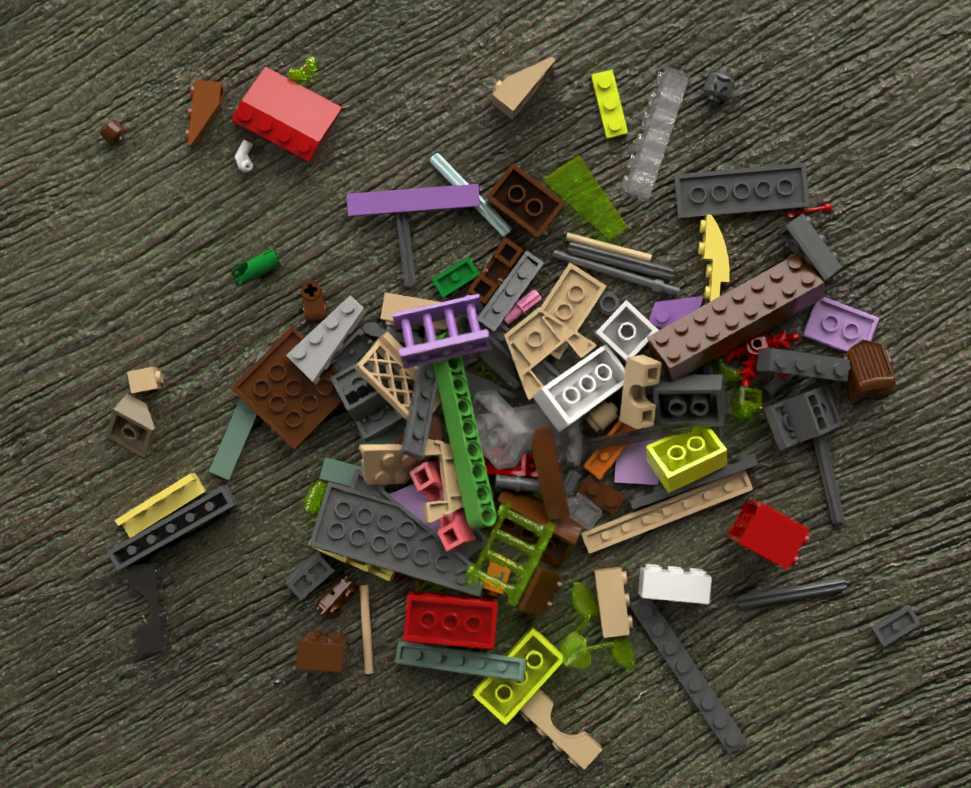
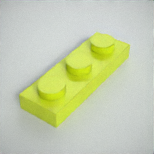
M613 70L592 74L591 80L606 140L627 135L628 130Z

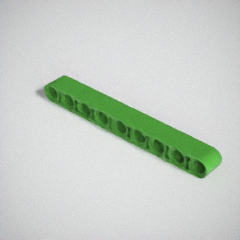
M449 332L436 336V340L450 338ZM462 356L433 362L467 523L474 530L492 526L496 522V512Z

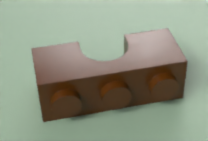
M505 237L487 266L470 286L467 294H479L481 304L486 306L522 255L523 249Z

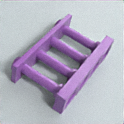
M479 294L392 313L396 330H403L406 348L399 349L403 368H411L492 349L488 330L480 331L476 313L477 311H482ZM468 314L472 333L458 335L455 316ZM446 319L450 338L436 340L433 321ZM424 324L428 343L414 345L411 326Z

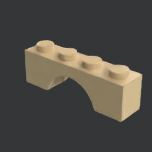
M539 688L520 709L521 712L519 714L527 722L532 720L537 725L535 729L543 737L548 735L553 740L552 745L559 752L564 750L570 756L568 760L575 767L581 766L585 769L602 751L601 745L586 731L574 735L559 731L551 721L553 701Z

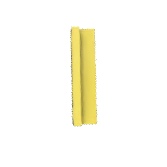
M191 473L122 515L115 522L118 526L122 525L128 536L132 538L202 495L206 490L197 475Z

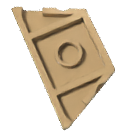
M402 444L359 446V450L362 453L363 478L367 485L405 484L411 478L409 472L425 463L431 456L417 460L401 454Z

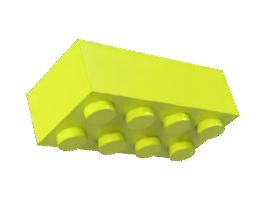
M533 626L505 655L527 659L524 682L485 677L473 690V696L505 725L566 659L565 655Z

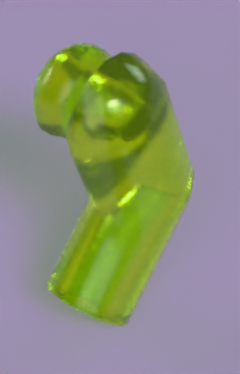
M310 56L301 68H289V79L311 78L318 69L317 59Z
M725 357L714 360L718 373L723 375V379L730 382H737L742 379L743 375L738 374L741 369L729 367Z

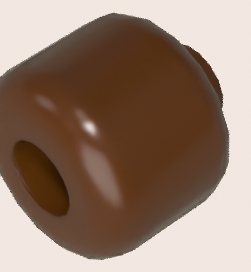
M110 120L100 130V135L108 144H119L124 139L125 129L116 120Z

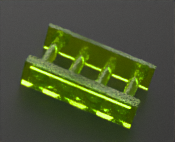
M508 500L506 505L501 503L496 513L499 519L476 565L471 563L466 575L469 576L467 581L469 584H472L476 577L506 592V596L509 597L507 603L516 607L556 528V524L548 520L546 525H539L509 510L512 502ZM504 518L535 532L536 536L539 537L536 545L532 543L529 545L499 530ZM494 538L525 552L526 556L529 557L526 564L521 563L519 565L490 550L489 548ZM484 558L515 572L516 576L519 577L516 584L511 583L510 585L480 570L479 568Z

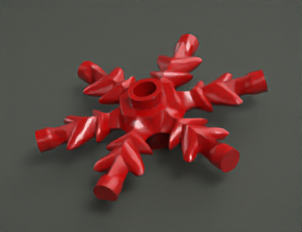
M783 330L777 337L774 333L771 339H767L764 337V332L714 360L726 357V362L728 363L735 355L738 360L741 354H746L748 361L742 363V365L746 366L738 374L744 375L741 387L749 389L751 378L753 377L757 380L755 368L757 369L756 361L758 360L759 349L771 348L772 346L776 349H779V346L790 348L788 343L799 341V335L797 332L786 335V330ZM753 343H757L760 347H754ZM790 374L779 375L783 380H785Z

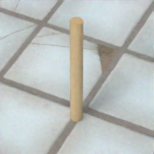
M568 232L565 240L650 262L652 257L651 254Z
M360 585L365 674H372L373 657L368 585Z

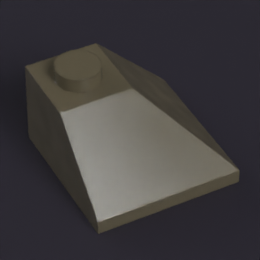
M127 393L114 408L106 434L107 438L142 457H145L155 429L147 404Z

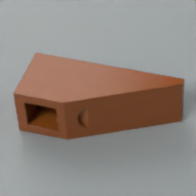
M195 80L194 86H191L190 98L193 99L192 107L188 109L190 128L186 129L185 142H188V146L191 149L197 147L222 110L225 87L221 82Z

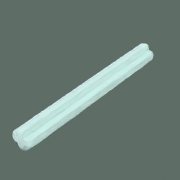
M439 153L431 157L430 163L453 186L469 185ZM479 195L480 207L475 208L503 237L507 236L512 228Z

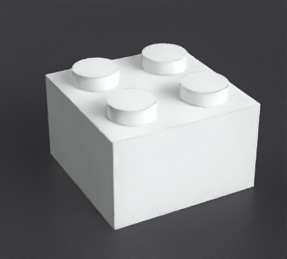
M626 300L594 335L604 344H607L612 352L626 364L627 357L635 356L648 342L647 337L657 332L658 329Z

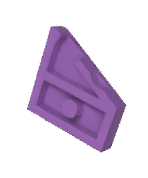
M703 297L655 302L648 321L656 327L664 328L700 308Z

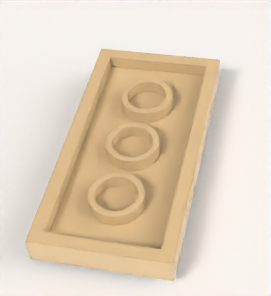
M569 263L540 308L577 332L607 286L572 263ZM565 341L550 355L559 360L569 343Z

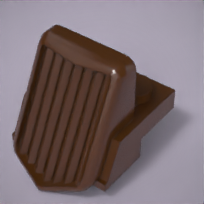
M862 339L849 348L847 354H843V359L850 360L847 382V395L850 401L893 394L896 378L892 370V361L887 347L877 342Z

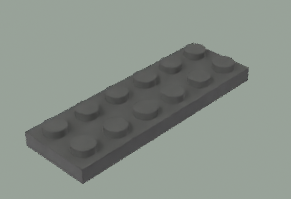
M806 163L675 174L673 176L677 219L705 217L706 215L719 216L808 208L810 206Z

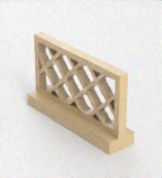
M387 331L373 343L370 350L354 368L407 420L411 403L410 396L413 391H408L407 382L414 388L418 366L403 368L399 349L404 347ZM376 351L384 358V360L377 359ZM365 363L372 364L373 373L369 372L363 365ZM378 365H385L387 374H380ZM391 366L400 374V376L393 375ZM381 379L388 380L389 389L381 384ZM394 380L401 381L402 390L395 389ZM437 388V393H436V398H435V404H434L433 412H434L435 409L438 407V405L441 403V399H440V394H439L438 388ZM397 395L404 396L405 404H401L397 400Z

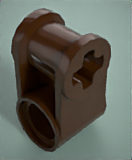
M307 281L301 287L306 323L321 322L328 316L322 288L315 281ZM309 285L317 288V292H314L313 297L306 293Z

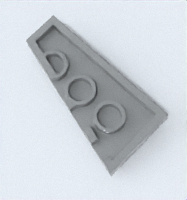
M350 295L286 356L316 385L320 380V374L324 369L327 370L331 364V358L336 351H340L343 347V341L347 335L352 334L365 315L366 310Z

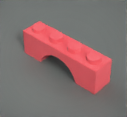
M439 461L425 462L409 472L418 492L425 495L431 502L444 501ZM462 508L439 518L440 527L437 533L446 552L461 549L476 540Z

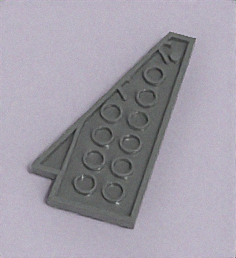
M356 468L350 488L328 482L309 543L310 547L480 597L486 575L458 551L446 552L439 535L379 485H367L363 478V472L360 469Z

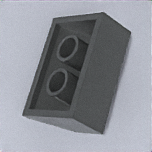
M801 214L780 229L778 233L794 255L799 253L821 280L825 281L842 267L839 264L841 260L834 251L831 252L826 246L828 242L825 237L815 231L813 228L815 224L812 219Z

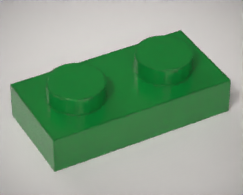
M468 256L431 280L442 298H445L477 278L479 272Z

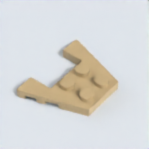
M539 307L504 335L529 400L544 387L531 369L565 341L569 343L580 358L597 346L594 342L588 340Z
M431 439L427 440L424 457L439 456L444 501L423 503L425 524L464 507L451 445Z

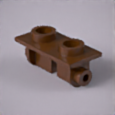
M346 574L343 577L340 576L330 587L335 594L332 595L327 591L317 602L316 609L321 612L322 616L331 619L340 612L341 606L346 601L353 598L359 585L351 582V579Z

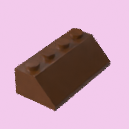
M502 489L494 503L496 522L492 526L485 527L557 569L575 545L583 526L567 517L548 520L543 503L522 491L517 493L510 489Z

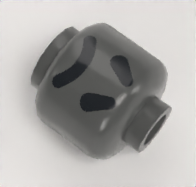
M716 70V72L708 75L703 92L711 103L720 104V102H726L731 97L735 81L730 73Z

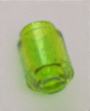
M321 480L310 483L303 500L304 509L319 514L328 483Z

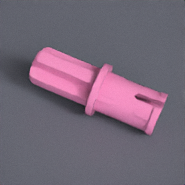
M532 290L521 300L516 301L504 318L508 326L522 314L526 315L527 310L541 301L542 298L536 290Z

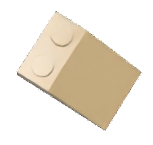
M550 57L506 77L503 82L499 80L492 89V104L513 120L554 70L555 59Z

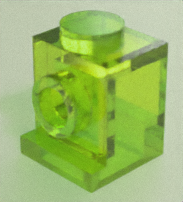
M740 386L732 398V414L741 419L753 418L757 411L762 409V390ZM745 396L752 397L751 400H745Z

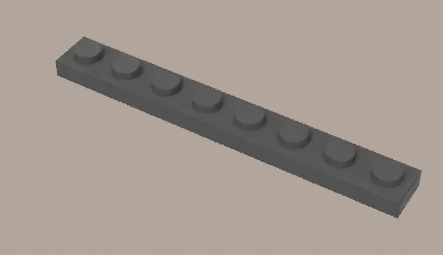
M642 598L631 605V610L727 752L731 754L747 743V740L651 598Z

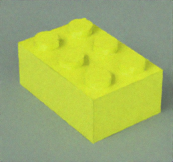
M686 427L646 446L647 463L668 493L727 466V449L710 427Z

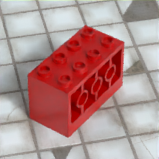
M747 499L726 537L766 560L788 570L790 566L793 567L799 558L797 553L800 547H804L810 538L808 534L810 529L762 502Z
M410 590L407 595L403 641L494 649L498 599Z

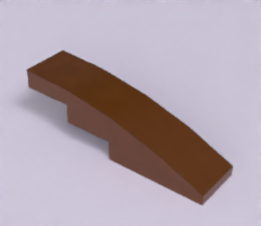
M549 425L529 429L533 456L548 520L569 517L571 512L565 493L566 487L552 427Z

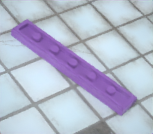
M478 184L351 193L347 194L348 216L480 207Z

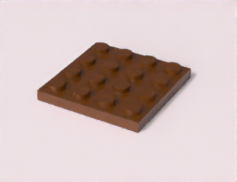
M292 326L231 387V390L295 450L342 402V399L330 377L340 372L332 363L327 370L324 369L319 376L320 380L315 385L286 356L305 338Z

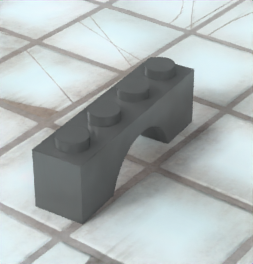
M764 348L758 351L756 371L799 375L834 382H848L850 360Z

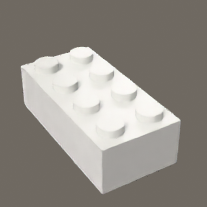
M604 344L544 386L533 398L558 432H561L621 389L624 385L625 368L609 346Z

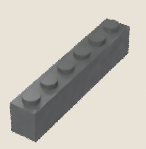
M228 485L222 486L110 549L107 553L117 571L122 570L238 505Z

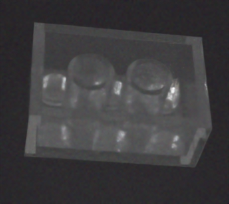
M496 390L476 392L471 402L483 454L497 469L517 466L535 432Z

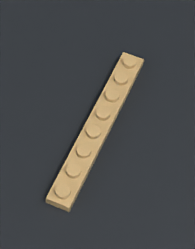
M742 470L581 532V535L590 554L751 491L753 488L746 470Z

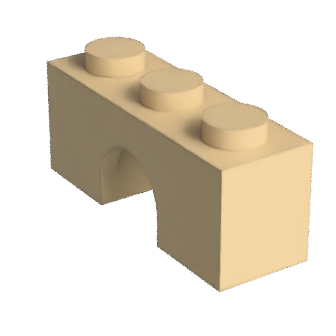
M645 355L627 357L619 421L636 429L654 426L656 405L647 399L645 387L659 384L662 362Z

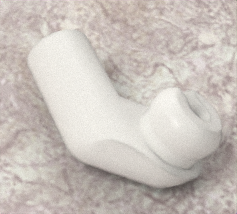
M246 140L242 141L235 155L238 168L244 173L250 172L253 169V164L248 156L253 144Z

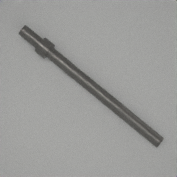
M554 249L552 258L652 288L654 292L660 293L662 291L675 296L679 294V287L666 284L664 280L657 278L653 280Z

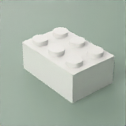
M646 564V568L640 567L638 594L642 598L709 604L712 577L707 575L703 569L690 568V572H686L677 566H668V570L656 564Z

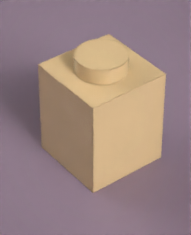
M157 367L127 372L132 394L161 389L163 375L161 371H158Z

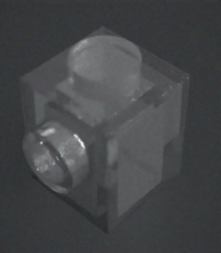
M579 492L575 497H571L568 500L571 512L569 518L590 531L603 514L600 506Z

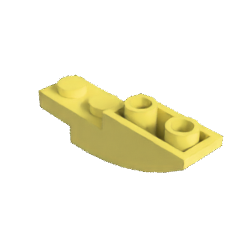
M706 215L704 220L700 221V233H703V242H699L698 255H702L701 261H710V264L706 266V277L709 278V286H705L704 299H708V303L720 297V284L729 283L730 273L726 245L712 215Z

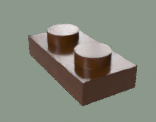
M588 473L577 492L612 515L616 514L626 498L590 473Z

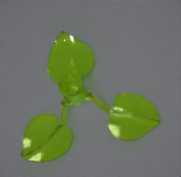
M573 582L572 602L577 612L585 616V620L575 631L567 635L566 640L560 643V650L563 654V666L586 669L591 664L589 650L611 647L613 648L612 656L619 665L627 669L636 668L633 646L625 636L613 637V643L609 642L586 647L585 638L582 635H578V633L589 622L590 616L596 617L598 615L599 607L595 595L588 587L579 582Z

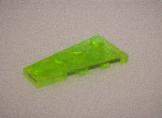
M580 155L542 180L608 240H611L628 228Z

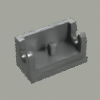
M359 328L344 343L340 351H336L330 361L341 372L360 361L370 350L374 342Z
M317 550L286 578V585L302 600L332 574L334 569L332 564Z

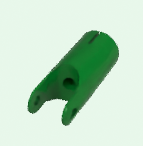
M271 248L231 271L233 277H238L235 280V284L242 286L282 264L275 250Z

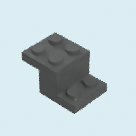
M358 361L330 377L347 411L356 422L363 438L368 443L405 422V419L354 368L359 363ZM365 363L363 366L373 373L372 364ZM381 379V384H382L385 388H387L386 385L384 384L383 380Z
M827 384L786 398L764 408L766 419L771 426L774 440L779 450L820 436L842 425Z

